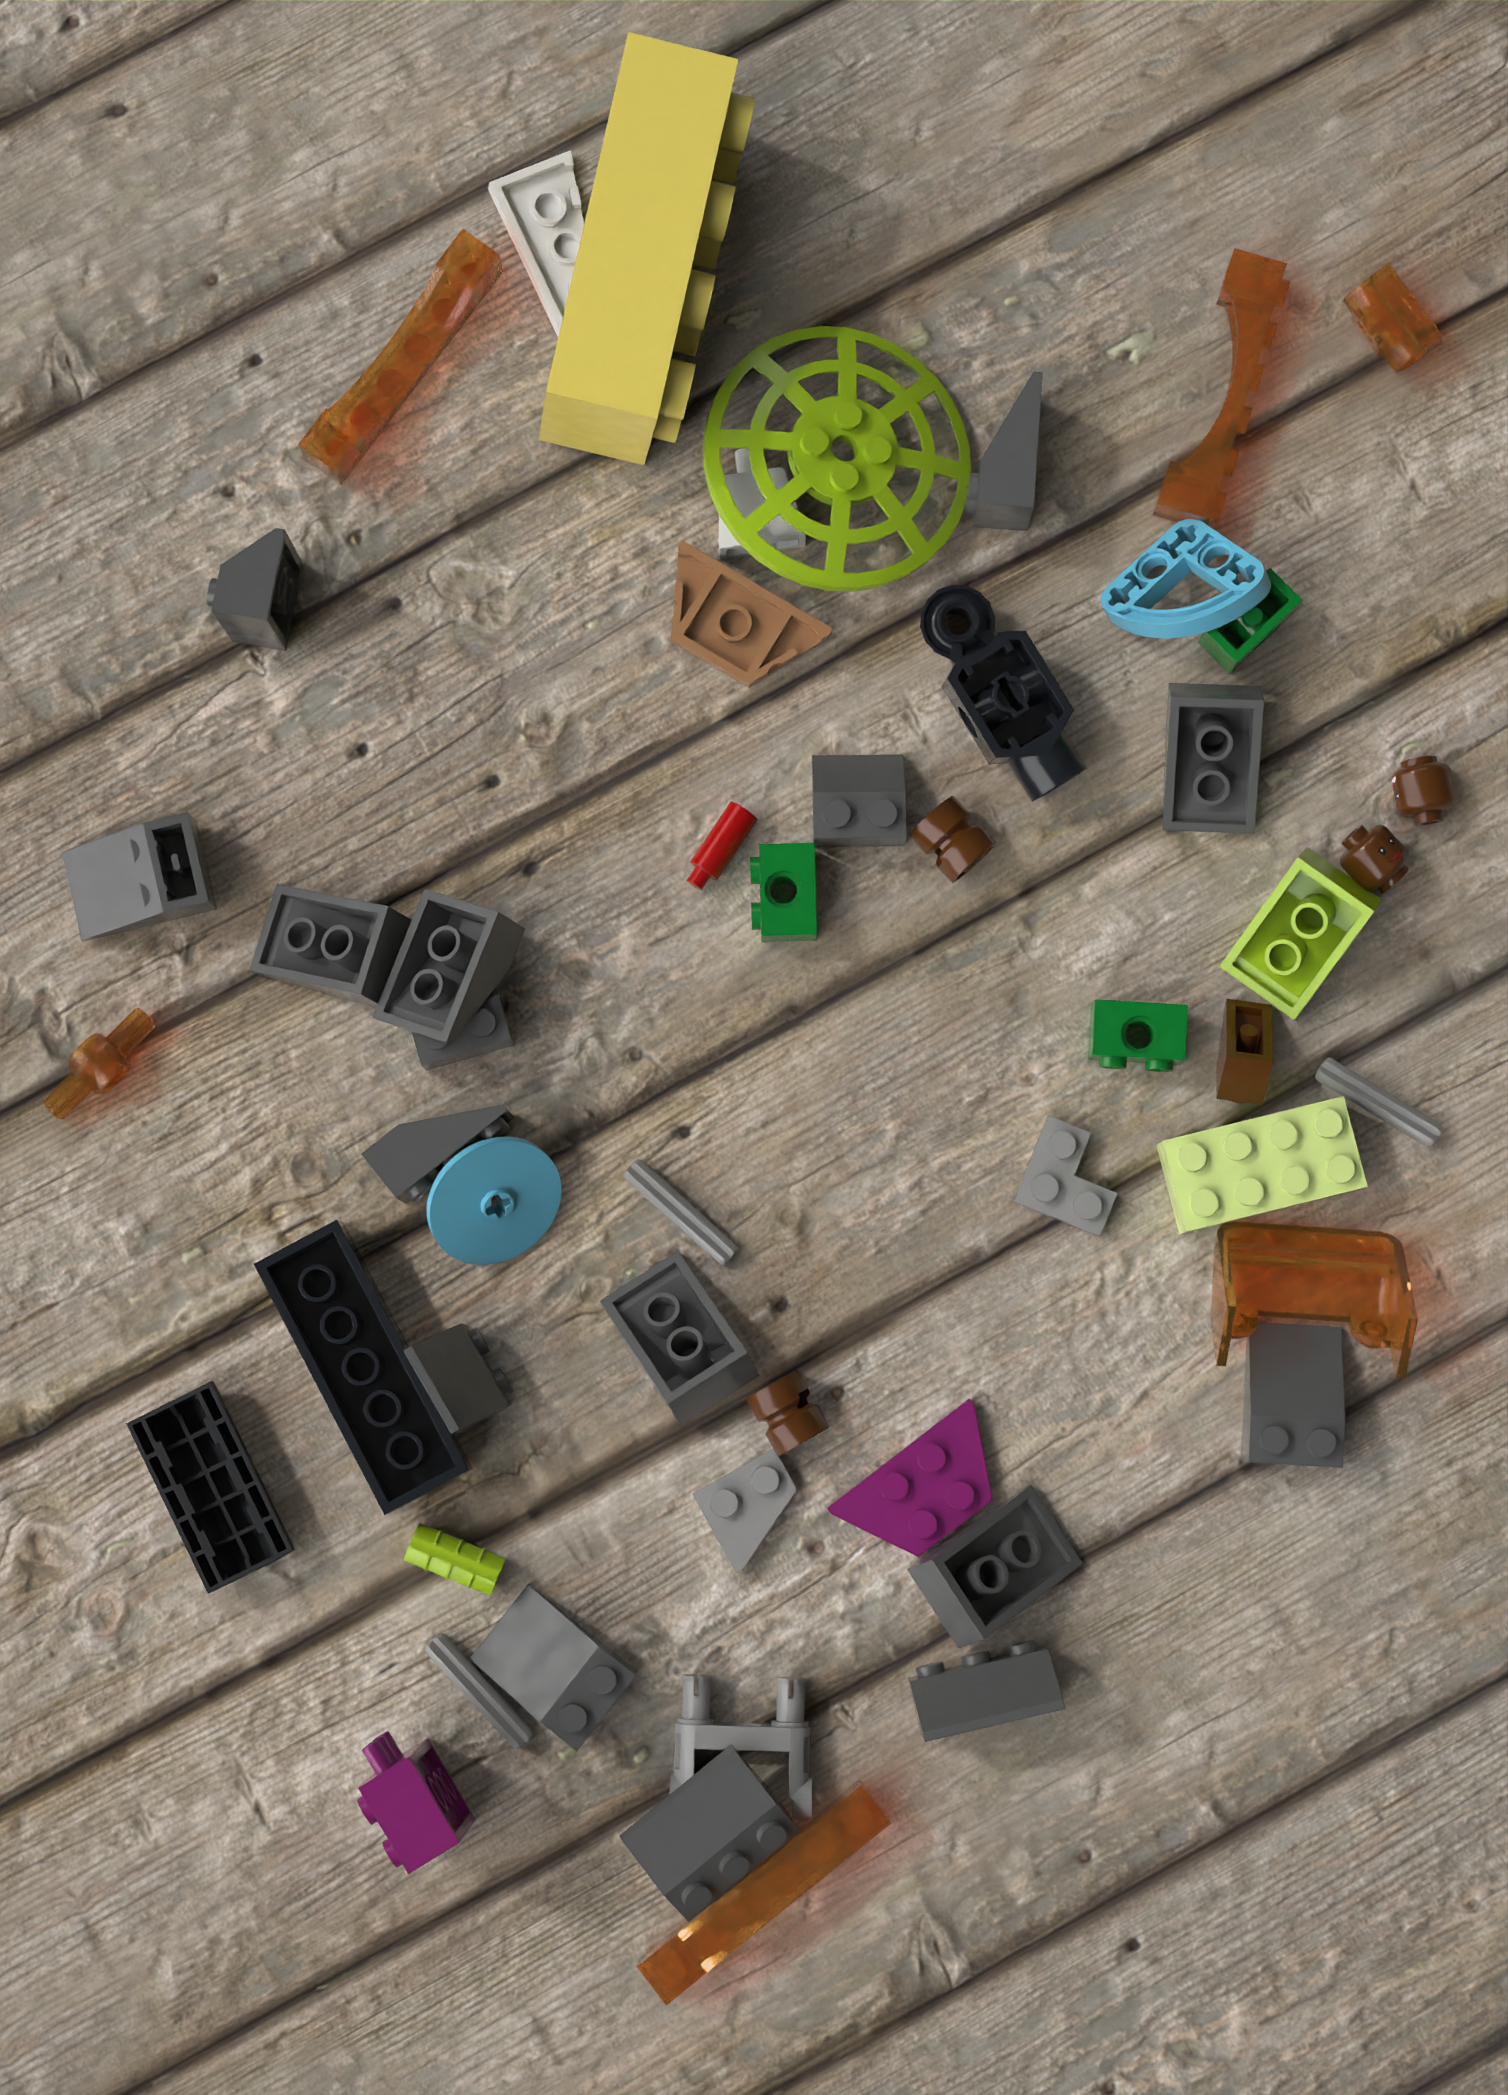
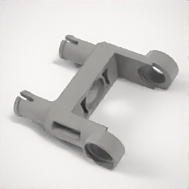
M683 1674L682 1717H677V1722L674 1723L673 1773H670L669 1795L695 1774V1749L725 1750L732 1745L735 1750L789 1752L788 1800H792V1820H811V1726H809V1721L804 1720L805 1684L807 1683V1678L794 1677L793 1696L789 1697V1677H776V1720H771V1723L715 1722L714 1718H710L712 1675L700 1674L699 1694H695V1674Z

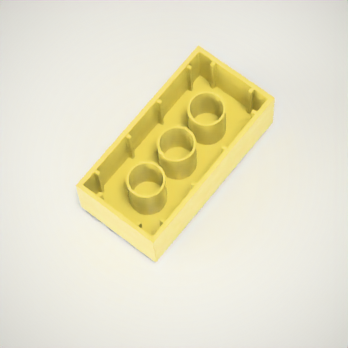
M628 32L547 384L538 440L640 465L645 464L652 438L676 443L681 420L684 418L696 364L672 359L671 356L674 351L695 357L701 331L704 329L716 275L691 268L692 265L715 270L736 186L712 181L711 179L734 184L756 99L731 92L738 59Z

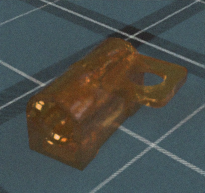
M1390 263L1360 283L1343 299L1344 304L1351 312L1352 322L1365 337L1377 356L1383 355L1396 374L1406 370L1441 345L1443 335L1427 316Z

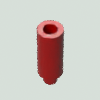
M730 801L691 859L690 863L695 868L686 881L701 891L710 878L717 881L758 819L744 807Z

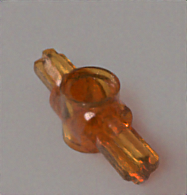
M135 1008L107 1037L102 1033H95L88 1037L78 1046L68 1060L70 1063L68 1067L73 1072L44 1100L47 1110L56 1118L63 1120L92 1091L98 1095H103L114 1088L131 1068L129 1064L131 1060L127 1055L155 1028L154 1020L144 1010Z

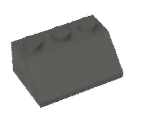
M273 529L221 564L218 579L212 578L210 580L207 592V605L212 606V613L233 642L282 651L287 650L303 562L285 529Z
M1029 1640L1007 1646L1009 1654L990 1658L989 1651H982L962 1656L963 1665L945 1669L943 1661L916 1667L917 1676L908 1677L920 1733L924 1742L1064 1710L1063 1697L1048 1648L1045 1646L1036 1647L1035 1640Z
M730 1745L624 1831L620 1838L664 1897L690 1922L799 1833L800 1830L777 1796L733 1746Z

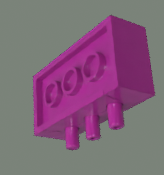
M386 1731L362 1749L374 1773L358 1787L362 1796L357 1799V1802L371 1825L378 1822L387 1837L382 1842L384 1850L396 1868L403 1865L407 1873L410 1874L461 1842L476 1819L428 1738L402 1754L390 1732Z

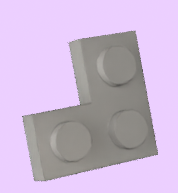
M1048 1115L1013 1202L1100 1237L1117 1193L1074 1176L1091 1132Z

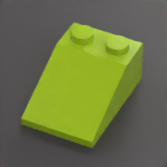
M1306 847L1219 967L1295 1020L1382 902V899L1362 888L1351 877Z

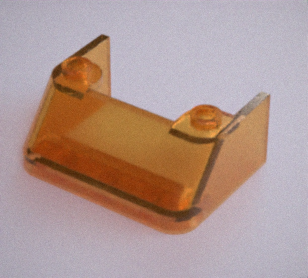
M1236 1221L1221 1225L1217 1230L1214 1247L1211 1328L1216 1366H1226L1231 1339H1240L1252 1335L1257 1329L1258 1316L1348 1322L1351 1335L1363 1346L1373 1349L1390 1348L1396 1378H1406L1418 1316L1402 1243L1395 1236L1381 1231Z

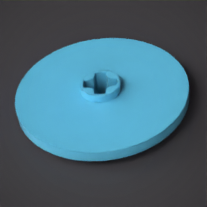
M495 1137L472 1144L456 1154L442 1168L433 1182L427 1200V1221L430 1231L440 1247L459 1261L476 1265H488L512 1259L537 1243L553 1223L561 1201L562 1187L559 1172L550 1157L539 1146L525 1139ZM499 1195L497 1197L498 1204L490 1207L492 1205L491 1198Z

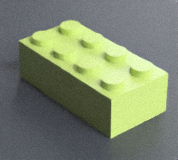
M1344 1096L1164 1140L1156 1145L1179 1234L1368 1187Z

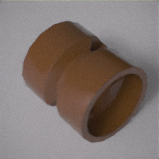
M950 796L937 806L909 835L926 855L935 853L938 856L935 865L952 883L969 872L996 845L995 840L980 824L971 826L968 823L970 813L954 796Z
M798 1370L746 1398L759 1422H767L769 1427L765 1434L777 1456L784 1454L830 1427L819 1406L808 1403L807 1398L810 1390Z

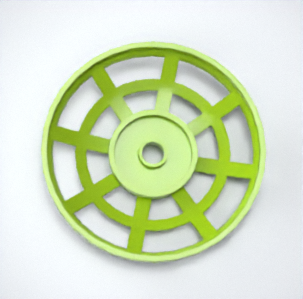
M817 326L796 329L771 338L750 351L731 370L717 391L707 415L702 442L703 469L709 494L720 518L736 541L757 561L778 575L801 585L826 591L858 592L881 588L902 580L924 566L945 545L960 521L966 505L967 485H969L971 473L970 447L960 414L953 399L941 382L919 359L897 344L877 335L848 327ZM837 338L838 360L829 359L811 362L787 373L768 356L775 350L800 340ZM856 342L867 344L891 355L909 367L920 379L905 389L884 372L866 364L857 363ZM752 367L755 368L773 385L767 390L757 405L750 430L722 429L724 413L732 393L744 375ZM838 373V396L826 397L815 401L798 382L815 375ZM857 376L877 383L889 391L895 398L877 410L874 406L857 398ZM934 393L943 406L954 429L959 449V461L935 455V444L931 428L922 409L918 405V403ZM782 395L802 413L792 427L791 432L765 430L770 411ZM906 412L909 413L916 426L922 452L898 447L895 433L890 424ZM838 441L847 443L853 450V460L841 461L836 458L832 452V443ZM720 448H742L749 451V461L753 477L766 501L746 518L736 506L726 484ZM764 449L787 451L789 466L794 478L779 490L774 485L767 469ZM896 466L921 471L916 490L904 507L887 485L896 470ZM934 474L958 480L957 492L948 516L937 533L926 542L912 518L918 513L927 499L934 480ZM807 492L815 499L832 505L830 526L809 519L797 511L791 504ZM873 498L889 518L871 527L849 529L850 508L864 504ZM779 515L785 522L801 533L828 542L825 570L808 566L786 556L767 543L758 532ZM898 531L912 553L903 561L882 569L859 573L843 572L847 545L874 542L890 536Z

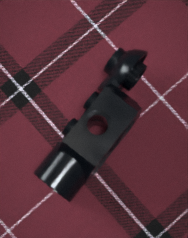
M950 585L938 589L927 599L921 611L920 629L925 642L932 650L948 658L952 663V667L941 687L988 764H1009L1032 802L1086 770V765L1064 731V727L1074 709L1026 631L998 632L995 636V615L990 602L981 592L966 585ZM950 614L963 616L967 621L968 631L961 635L951 633L946 628L945 617Z

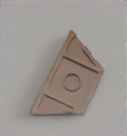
M684 540L680 542L678 546L671 630L672 643L750 688L830 638L833 632L831 627Z

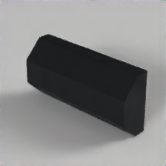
M210 1381L126 1423L208 1594L295 1551L214 1381Z

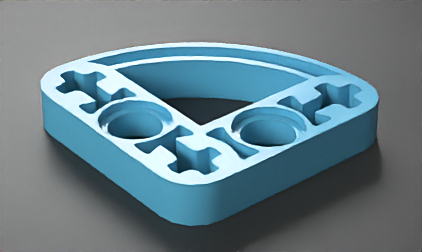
M1187 518L1173 525L1111 582L1102 592L1100 600L1109 620L1127 632L1150 638H1181L1211 631L1242 616L1267 596L1270 592L1271 581L1264 565L1258 559L1204 522L1195 518ZM1220 555L1229 556L1227 562L1217 568L1208 567L1210 561ZM1167 566L1166 571L1159 577L1154 579L1146 578L1148 572L1154 567ZM1191 571L1222 592L1207 601L1184 608L1169 610L1151 609ZM1240 572L1241 576L1248 582L1243 581L1240 583L1237 578L1238 573Z

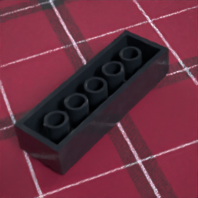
M335 1220L254 1263L261 1280L384 1515L391 1514L473 1469L456 1435L451 1434L406 1357L403 1350L409 1346L344 1222Z

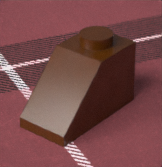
M1226 998L1216 1068V1099L1229 1100L1235 1103L1263 1105L1273 1065L1272 1005Z

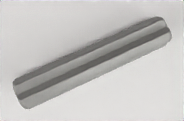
M1325 1059L1318 1068L1315 1075L1317 1081L1424 1146H1433L1441 1135L1443 1129L1441 1124L1334 1059Z
M637 1159L628 1167L624 1173L625 1180L720 1265H725L730 1261L738 1250L736 1244L642 1160Z
M441 1633L437 1635L426 1646L425 1651L514 1749L522 1748L533 1737L534 1730L446 1634Z

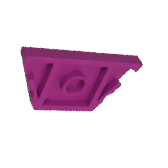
M967 1399L827 1507L828 1511L832 1515L917 1557L925 1553L993 1500L973 1402Z

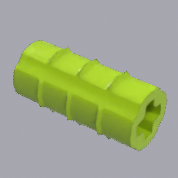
M419 1523L406 1551L404 1561L419 1566L424 1571L428 1570L443 1576L446 1580L450 1579L465 1585L468 1589L472 1588L491 1596L506 1558L487 1551L486 1548H480L465 1542L464 1539L460 1540L443 1533L442 1530L438 1531Z

